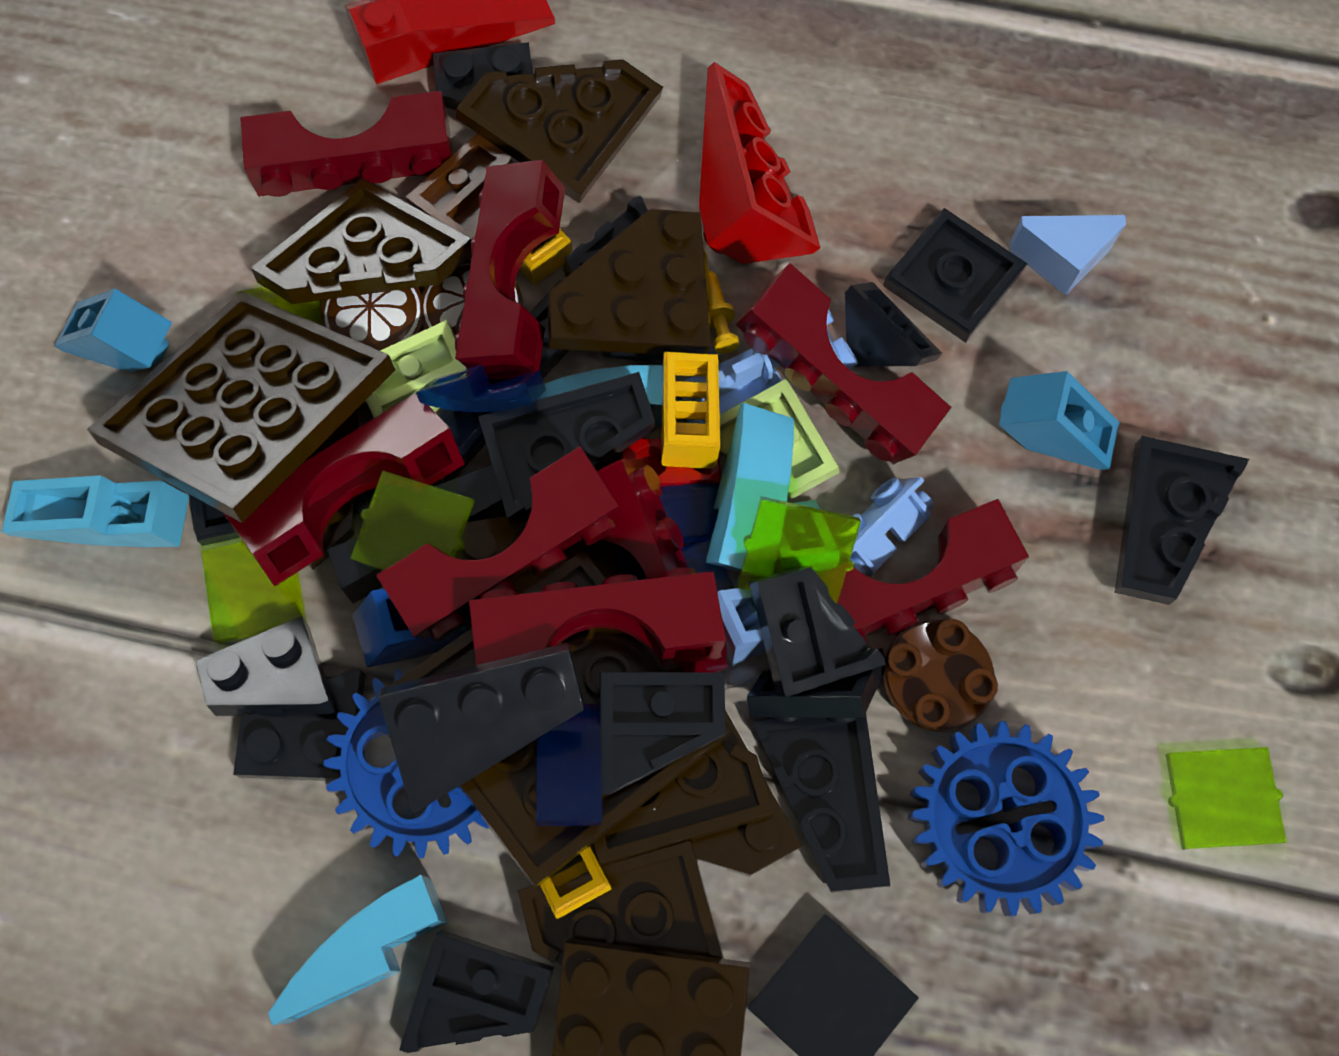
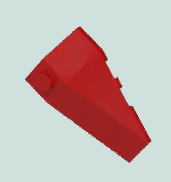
M358 0L344 5L376 85L433 66V53L489 47L555 24V17L547 0Z
M713 62L707 68L699 210L704 228L703 237L707 245L714 252L725 254L742 264L814 254L821 247L810 209L803 196L797 195L793 197L784 179L791 171L785 158L778 157L774 149L765 140V137L770 134L771 130L749 85L716 62Z

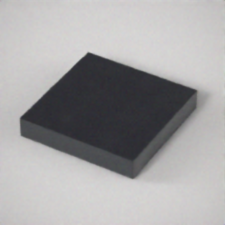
M943 208L885 277L883 286L966 343L1021 276L1028 263L946 208Z
M824 914L748 1005L747 1009L798 1056H874L919 997L829 916Z

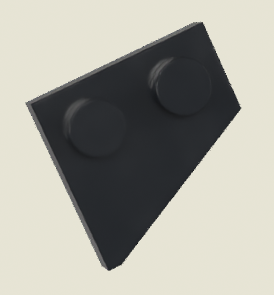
M351 669L326 680L336 712L329 715H317L313 708L286 709L284 715L262 716L260 713L252 712L242 716L233 775L239 778L334 781L340 778V771L324 766V760L341 756V749L330 744L327 738L328 735H346L348 729L338 720L337 715L339 712L353 716L358 714L360 710L357 708L352 696L355 693L363 696L365 673L361 669Z

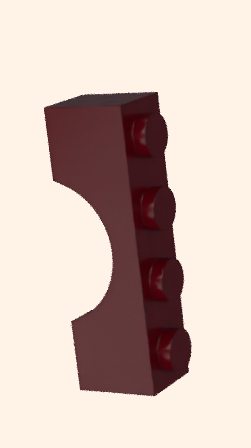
M441 91L391 97L384 115L375 125L358 135L346 138H327L308 131L297 121L291 110L240 117L244 170L258 197L267 195L281 197L291 192L312 189L332 190L342 185L356 184L362 178L371 183H383L390 179L419 175L428 177L453 155L449 119Z
M543 160L488 166L486 168L484 186L479 194L480 211L476 235L471 241L472 259L469 277L463 289L464 308L461 326L455 338V359L481 380L538 377L545 327L521 304L516 303L514 289L518 271L529 253L543 241L559 234L566 187Z
M789 263L769 282L735 326L744 333V339L751 348L760 354L769 355L785 369L784 373L793 385L804 391H810L823 402L827 414L833 420L843 426H850L865 439L866 448L874 456L883 461H890L892 464L916 456L952 407L913 372L891 381H874L863 378L849 370L839 360L829 341L827 314L831 299Z
M416 392L302 463L243 523L225 513L224 515L275 587L324 555L323 535L325 528L334 513L351 498L363 492L381 487H400L421 493L465 463L450 428Z
M581 446L530 477L532 490L531 514L522 534L506 550L481 560H462L453 558L441 549L426 543L376 575L413 637L428 638L433 635L436 641L448 637L467 623L463 615L470 611L469 600L481 599L484 593L496 589H512L517 591L513 584L514 582L534 571L537 577L552 571L567 560L563 551L582 539H584L587 545H591L617 528L613 519L623 513Z
M620 459L598 470L597 473L623 513L613 519L617 528L600 540L616 543L629 551L639 562L647 579L661 578L663 573L672 569L689 568L681 550L684 547L682 533L676 522L666 514L660 499L662 495L661 482L653 468L646 465L644 459ZM725 642L718 659L676 665L682 672L716 673L729 667L725 658L727 655V644Z
M996 499L948 519L938 535L939 555L936 568L919 580L903 584L880 582L864 575L848 561L817 573V575L828 587L831 599L835 603L842 605L856 623L853 626L868 643L866 636L883 629L886 630L888 635L904 631L919 621L916 615L932 608H936L938 614L951 611L969 600L966 594L985 586L988 593L1005 588L1018 579L1016 572L1026 562L1029 555L999 499Z
M676 568L663 573L661 578L638 580L634 575H617L605 579L602 585L578 587L574 582H557L545 586L542 592L518 594L517 591L512 589H496L484 593L481 599L469 600L476 665L558 646L569 636L592 628L616 629L633 636L645 645L659 666L718 659L726 642L714 571L696 573V570L693 568Z

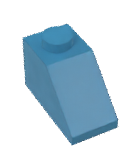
M114 288L77 302L54 347L63 352L131 373L150 368V366L154 367L161 361L169 347V340L165 336L172 322Z
M1068 371L1010 378L1006 398L1001 406L1000 427L1027 450L1099 470L1110 469L1120 422Z

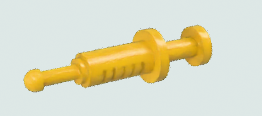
M703 250L709 327L715 328L718 336L713 341V346L717 353L728 354L735 351L740 345L738 336L730 333L728 324L735 318V311L731 304L725 303L717 274L709 270L706 260L707 253Z

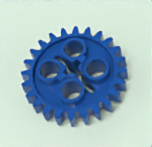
M400 669L395 670L394 681L404 676ZM377 678L373 679L372 684L376 697L368 700L364 696L355 693L352 697L357 708L360 710L358 714L353 716L339 712L337 715L338 720L348 729L346 735H328L327 738L330 744L341 749V756L324 760L326 768L340 771L341 773L340 778L326 785L327 791L335 793L345 792L347 798L336 807V813L341 815L355 810L358 816L353 822L350 831L356 834L370 825L374 828L370 846L376 848L386 836L393 838V856L399 857L407 842L415 843L419 859H424L427 844L432 841H436L443 855L449 854V836L456 834L466 845L470 844L472 839L468 828L469 824L474 822L484 829L489 827L459 787L447 793L451 804L446 808L442 807L438 800L427 806L425 812L420 817L415 819H404L395 812L393 807L394 798L404 788L397 760L395 759L389 766L378 768L369 765L364 757L365 748L372 739L377 737L390 738L378 697L381 688H384L385 685Z
M1000 721L994 726L992 737L989 736L982 723L976 724L971 728V743L958 731L949 738L954 753L940 745L931 753L940 768L924 764L919 769V775L929 783V787L918 786L910 791V796L924 803V808L908 814V820L924 824L925 829L924 832L911 840L912 844L929 845L932 853L922 861L921 865L923 868L940 864L944 869L936 884L939 888L955 881L960 884L956 900L958 903H966L974 894H978L980 913H990L995 907L997 900H1000L1001 909L1005 917L1017 915L1020 900L1029 915L1042 912L1040 894L1052 906L1062 904L1064 899L1059 884L1070 891L1081 889L1083 885L1073 870L1085 872L1094 870L1096 864L1083 852L1085 849L1103 846V841L1100 838L1088 833L1089 826L1105 821L1103 815L1087 810L1086 803L1099 797V791L1081 790L1078 784L1089 773L1088 769L1082 768L1071 772L1066 765L1071 759L1073 751L1069 748L1057 755L1051 753L1053 735L1049 733L1036 743L1031 742L1030 725L1027 724L1020 727L1014 737H1010L1006 721ZM1014 768L1026 770L1031 774L1035 781V791L1032 796L1022 795L1014 787L1012 782ZM958 782L970 783L978 790L981 802L977 811L965 809L959 804L955 792ZM1046 801L1054 805V810L1050 813L1025 817L1009 826L1008 824L1001 823L967 834H958L956 831V825L959 823L984 819L1000 810L1012 812ZM1038 824L1045 827L1053 837L1054 846L1049 856L1037 851L1031 842V831L1034 825ZM983 838L990 841L998 851V863L993 870L983 868L974 857L973 849L978 839Z

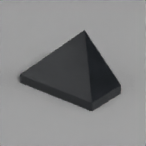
M874 282L851 285L845 292L846 342L858 362L855 366H918L936 361L942 355V352Z

